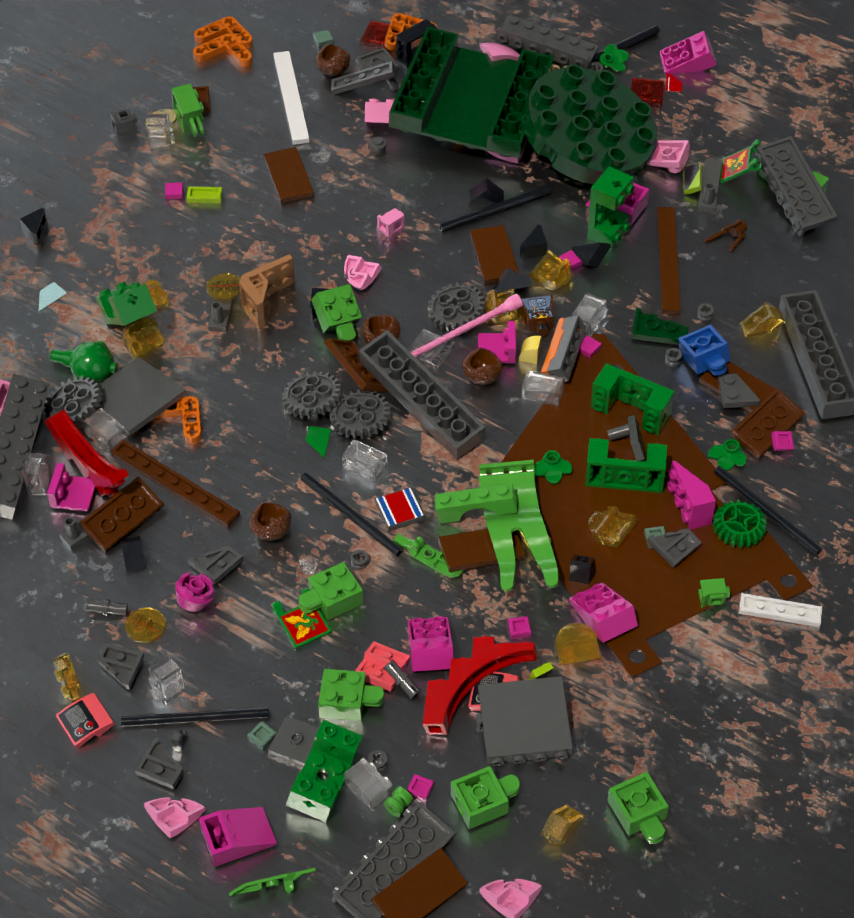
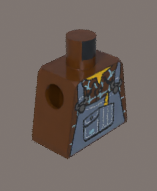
M553 295L521 299L523 306L518 308V312L527 331H537L539 336L547 335L548 329H552L554 323Z

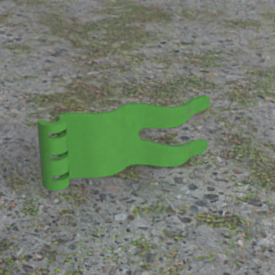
M534 460L480 464V487L512 483L517 497V513L497 515L495 512L483 508L485 522L500 569L501 589L511 591L514 587L516 565L512 532L515 530L522 531L532 555L544 575L546 586L550 588L556 587L559 583L558 568L539 510L535 487Z

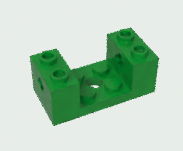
M609 166L591 187L587 238L600 243H609L612 249L616 243L620 242L622 235L629 231L631 223H629L630 215L617 210V208L622 206L626 197L633 193L635 188L633 176Z
M125 281L115 285V289H104L99 292L100 295L95 297L106 324L124 326L157 311L147 285L140 284L139 282L133 284H126Z
M606 363L593 382L591 408L608 414L617 399L644 410L641 429L659 436L672 415L675 391Z
M589 438L585 486L656 493L663 492L667 445L648 443L645 461L607 458L609 440Z
M323 719L306 762L290 790L286 806L326 822L358 751L362 735ZM325 772L328 775V779L321 780L317 774Z

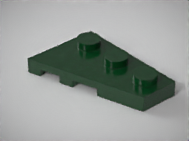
M636 307L632 339L679 345L678 338L688 334L689 327L671 320H661L657 318V315L652 313L648 315L643 313L642 309Z

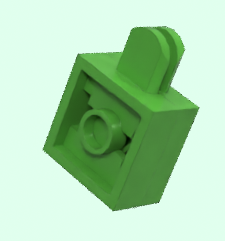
M191 83L172 88L173 110L183 134L192 132L193 136L197 137L199 132L200 136L204 135L202 122H204L202 114L204 108L202 102H198L197 90L193 89Z
M348 284L316 293L311 300L323 333L336 330L339 339L352 341L356 336L353 325L358 323L362 315L351 285Z
M344 562L308 577L310 591L299 595V608L302 612L308 614L320 608L327 620L363 605V590Z
M324 669L318 703L319 718L361 721L363 706L380 707L383 704L384 691L382 687L366 685L365 672Z
M488 766L451 781V796L468 829H472L508 814V799L519 794L520 782L513 774L497 779L492 768Z
M648 772L609 788L607 801L628 836L641 831L650 844L660 843L664 839L665 828L661 821L667 819L669 806Z

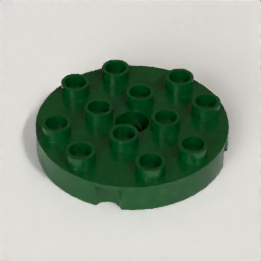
M570 64L567 68L550 71L539 78L534 84L522 111V123L525 134L538 155L549 158L552 162V167L564 175L589 184H594L609 166L630 176L635 171L640 172L655 148L657 137L655 123L651 116V107L626 85L618 81L616 76L608 70L598 72L582 68L576 64Z

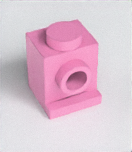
M396 208L386 212L383 216L379 214L377 216V228L387 237L394 235L405 228L404 214Z

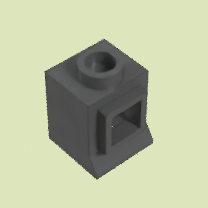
M130 109L115 113L110 112L112 126H115L117 135L136 130L135 123L137 118L135 113H131Z

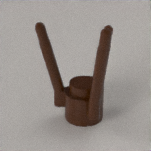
M739 219L723 227L720 232L705 239L704 242L706 243L729 232L734 237L738 236L729 249L732 252L741 239L746 236L744 232L747 231V224Z

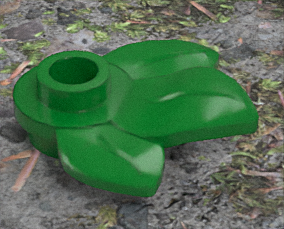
M610 44L605 47L599 61L603 68H612L616 72H622L626 70L623 63L629 59L630 54L625 50H618L616 44Z
M728 439L723 445H715L708 452V457L718 460V466H721L726 471L731 470L734 465L743 467L746 463V455L741 451V446L735 439Z
M554 450L546 452L543 460L535 464V477L545 476V479L550 484L559 483L562 474H570L572 472L571 464L563 460L560 454Z

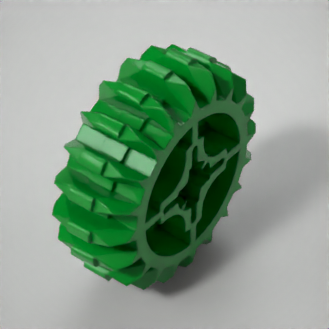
M739 499L737 503L731 500L729 504L724 503L722 507H719L714 514L713 528L715 535H718L719 540H724L725 545L730 543L732 548L735 545L739 546L740 550L744 545L748 549L751 544L756 546L757 542L762 540L766 532L767 522L765 514L761 513L760 508H755L754 503L749 505L747 500L744 503H741Z

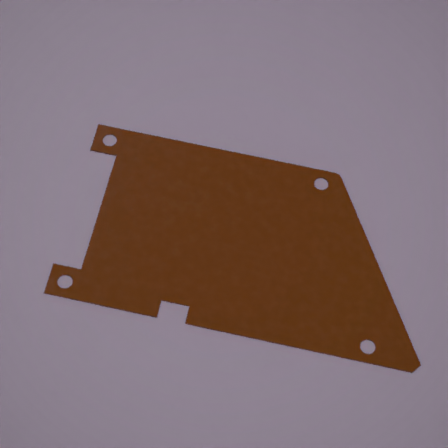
M593 333L591 338L602 344L601 349L591 359L581 353L578 354L569 381L557 383L501 463L534 460L535 466L538 461L543 460L546 452L554 450L560 454L563 460L571 464L572 472L570 474H562L561 481L557 484H550L545 479V476L535 477L539 510L547 534L552 539L550 544L557 563L558 578L572 597L579 592L592 588L595 584L603 582L634 606L638 626L606 641L611 651L631 678L662 663L646 641L647 639L713 607L706 605L701 608L698 589H701L700 580L724 578L725 585L729 586L730 598L765 580L770 583L783 600H788L812 588L813 585L767 530L762 540L758 541L756 546L751 544L748 549L744 545L740 550L737 545L732 548L730 543L725 545L724 540H719L718 535H715L713 528L714 520H712L711 525L690 530L702 543L674 568L654 548H648L644 535L645 528L664 526L665 533L689 529L687 523H684L682 520L680 508H677L675 505L673 493H670L667 483L670 480L669 470H671L672 461L679 463L709 486L716 500L714 514L723 504L712 490L727 483L714 474L716 468L672 415L658 436L641 429L644 410L617 399L608 414L591 408L593 382L606 363L618 365L622 370L639 376L605 334ZM635 415L641 432L644 459L640 461L646 460L648 443L667 445L666 470L662 493L585 486L589 438L609 440L607 458L636 460L630 442V435L610 441L607 430L628 424L627 417ZM574 554L594 558L589 584L569 581L570 563ZM785 575H791L796 579V585L785 587L780 579ZM639 650L644 653L645 660L642 663H634L630 660L629 654L632 651Z

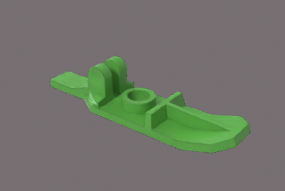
M398 533L393 539V542L407 549L412 558L442 575L455 578L464 571L449 572L442 552L427 545L421 537H417L414 541Z
M315 868L247 882L232 890L229 896L233 897L238 894L262 891V885L266 884V888L279 885V881L282 880L285 891L292 893L294 890L293 881L302 875L314 873L316 870Z

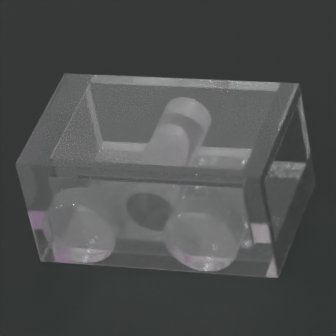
M148 114L147 130L151 151H171V146L175 143V136L171 134L173 122L169 121V114Z
M586 293L571 315H578L586 326L585 335L590 336L593 330L596 331L601 318H605L608 311L606 300Z
M528 370L522 384V399L558 406L564 391V377Z
M102 408L84 420L86 435L89 438H94L102 449L105 448L110 452L122 440L128 441L126 428Z
M354 439L342 454L343 467L348 471L356 472L364 478L376 482L387 467V454Z
M27 453L22 474L28 495L47 496L52 479L47 455Z
M170 656L165 657L148 668V681L152 686L150 691L156 700L160 699L165 705L185 692L181 669Z
M362 758L344 773L345 784L373 812L388 797H392L393 785L386 776L383 777L379 774L377 767L372 762L368 763Z

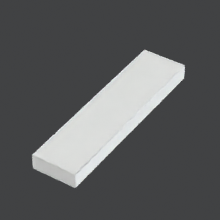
M741 593L738 614L820 627L822 606Z

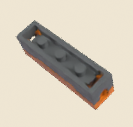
M578 315L561 318L558 321L541 370L543 377H545L549 384L569 381L586 330V326Z

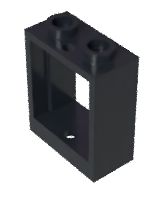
M427 19L396 35L397 61L405 68H409L418 48L416 46L411 49V43L423 37L427 27L437 29Z

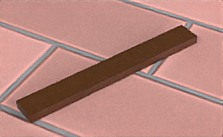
M657 207L662 314H680L675 207Z
M122 440L110 451L111 456L225 527L228 528L240 516L239 510L125 440Z

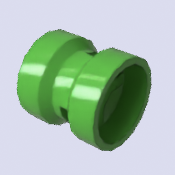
M398 786L393 791L392 797H388L383 802V805L390 814L400 817L404 812V808L410 806L414 799L406 789Z

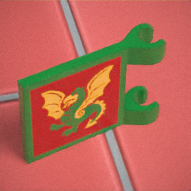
M757 139L751 146L722 158L719 181L721 184L747 172L761 170L762 164L756 165L758 159H752V152H756L757 147H759L758 145H760V140Z
M304 588L301 590V594L306 593L310 590L308 588ZM279 601L272 603V611L281 623L295 650L332 633L319 609L306 614L298 606L284 612Z

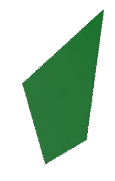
M309 426L305 441L324 458L331 429Z

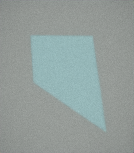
M55 282L40 290L39 311L67 292Z

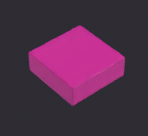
M183 182L165 183V199H183Z
M572 250L559 256V261L569 271L584 264Z
M586 335L582 339L578 352L591 359L601 349L602 344Z
M774 431L771 433L774 451L794 450L791 431Z
M528 616L508 619L511 640L531 637Z
M414 774L407 791L413 798L426 802L434 787V781Z

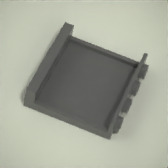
M562 676L478 685L487 764H492L493 766H501L505 764L504 762L521 764L526 762V760L532 759L540 762L551 757L565 759L572 754L573 748Z

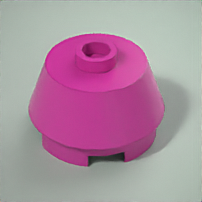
M190 572L182 574L175 584L176 599L179 606L191 612L203 610L214 598L213 581L201 573L199 576L190 575Z

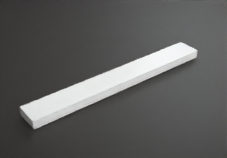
M290 52L273 53L293 145L310 143Z

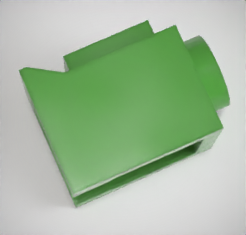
M724 578L700 580L701 589H698L701 608L706 605H723L726 598H730L729 586L725 585Z

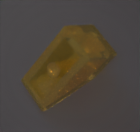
M765 302L739 324L745 337L749 338L773 333L785 323V320L779 308L769 302Z
M566 804L551 812L541 835L546 838L548 843L560 846L568 841L585 815Z

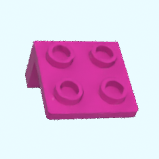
M508 321L507 329H504V333H479L478 348L491 350L502 363H515V321Z
M57 463L47 491L50 507L87 512L89 511L96 487L91 478L69 476V473L66 472L65 464Z

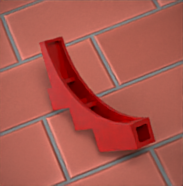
M65 409L44 421L67 460L73 458L82 475L86 478H91L101 496L108 495L110 497L119 492L118 488L125 482L124 478L129 476L126 469L117 468L100 456L79 432Z
M474 637L472 658L461 657L459 659H451L449 680L437 679L428 681L423 726L427 735H448L449 725L457 706L464 696L486 676L507 666L537 661L538 652L535 643L502 642L497 644L494 637Z

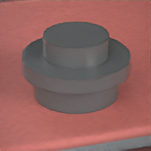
M381 137L372 138L369 146L374 152H382L386 147V140Z

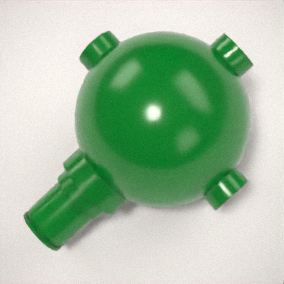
M102 341L84 342L74 350L69 349L68 351L52 349L50 353V361L61 363L65 367L70 368L73 376H77L78 379L82 376L85 379L90 377L96 383H101L118 370V363L114 362L111 351Z

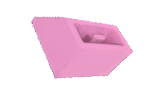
M369 99V102H365V123L389 124V111L394 99H386V102H380L379 99Z

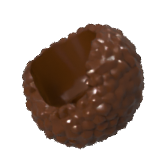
M327 44L319 50L315 63L317 69L322 73L332 77L338 76L348 69L350 55L348 51L339 46Z
M390 315L371 316L365 320L362 327L363 337L367 344L386 330L397 340L401 334L399 321Z
M485 348L473 350L462 362L463 374L469 381L478 385L491 384L500 377L502 371L501 360L494 352Z
M260 503L252 512L249 524L250 529L255 536L263 540H278L290 530L292 522L291 513L285 507L276 503Z

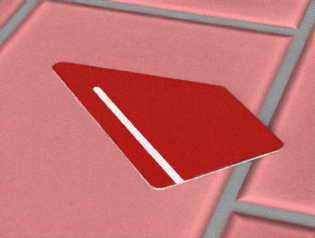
M666 74L665 91L682 92V82L672 74Z

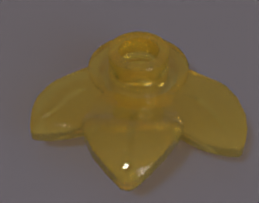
M156 280L147 281L145 284L154 305L159 304L160 306L167 307L168 295L161 289L160 283Z

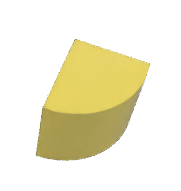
M531 336L524 340L519 356L520 362L537 364L540 354L541 336Z

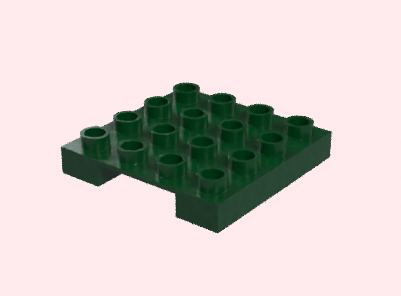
M427 27L389 111L388 127L400 129L408 134L416 133L433 137L437 141H449L465 145L470 149H482L498 153L502 157L520 158L527 139L522 123L523 107L537 80L552 71L554 56L522 49L518 61L512 59L491 61L486 53L458 47L459 34Z

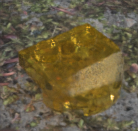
M548 250L529 276L542 287L555 290L568 284L573 277V273H571V263L568 259L565 258L562 261Z
M514 288L498 294L495 290L487 293L485 314L499 307L508 297L516 294ZM519 308L515 311L501 313L487 321L493 325L501 326L508 324V321L519 320Z
M140 318L127 324L123 330L122 340L133 360L165 342L157 328L158 323L152 318Z
M608 506L606 511L601 513L596 511L589 518L588 525L592 537L597 543L618 548L637 522L635 515L619 512L617 506Z
M572 623L563 626L558 631L554 647L557 650L559 666L600 660L601 656L597 637L589 626Z
M65 652L52 659L56 669L53 673L57 681H61L62 687H60V691L65 699L69 698L74 703L80 699L77 689L81 688L69 655Z

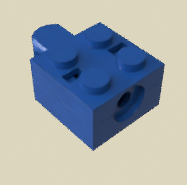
M712 325L678 338L683 359L697 375L707 370L713 375H722L727 371L726 362L730 361L728 343Z

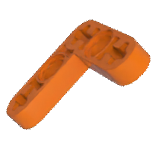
M401 13L394 14L384 46L388 50H396V35L412 27L410 24H418L423 19Z
M231 16L219 19L194 32L195 42L199 44H204L224 34H232L246 49L253 46L252 36Z
M224 34L193 49L194 60L198 62H203L226 51L240 66L247 67L252 64V54L232 34Z
M182 397L173 404L177 406L176 409H166L154 418L183 416L185 441L189 444H196L201 440L200 407L196 397ZM190 404H193V405H192L193 411H189V405H190ZM189 418L197 419L195 422L192 423L187 422ZM190 429H194V436H191Z

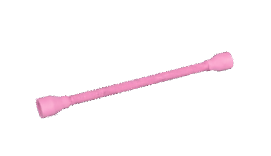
M514 294L494 310L410 353L416 358L426 353V351H430V349L501 313L517 310L523 306L522 301L517 294Z

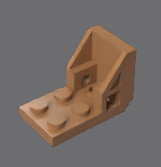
M290 254L247 272L240 278L239 287L242 308L258 329L264 328L267 323L271 307L270 299L267 295L295 283L293 258Z

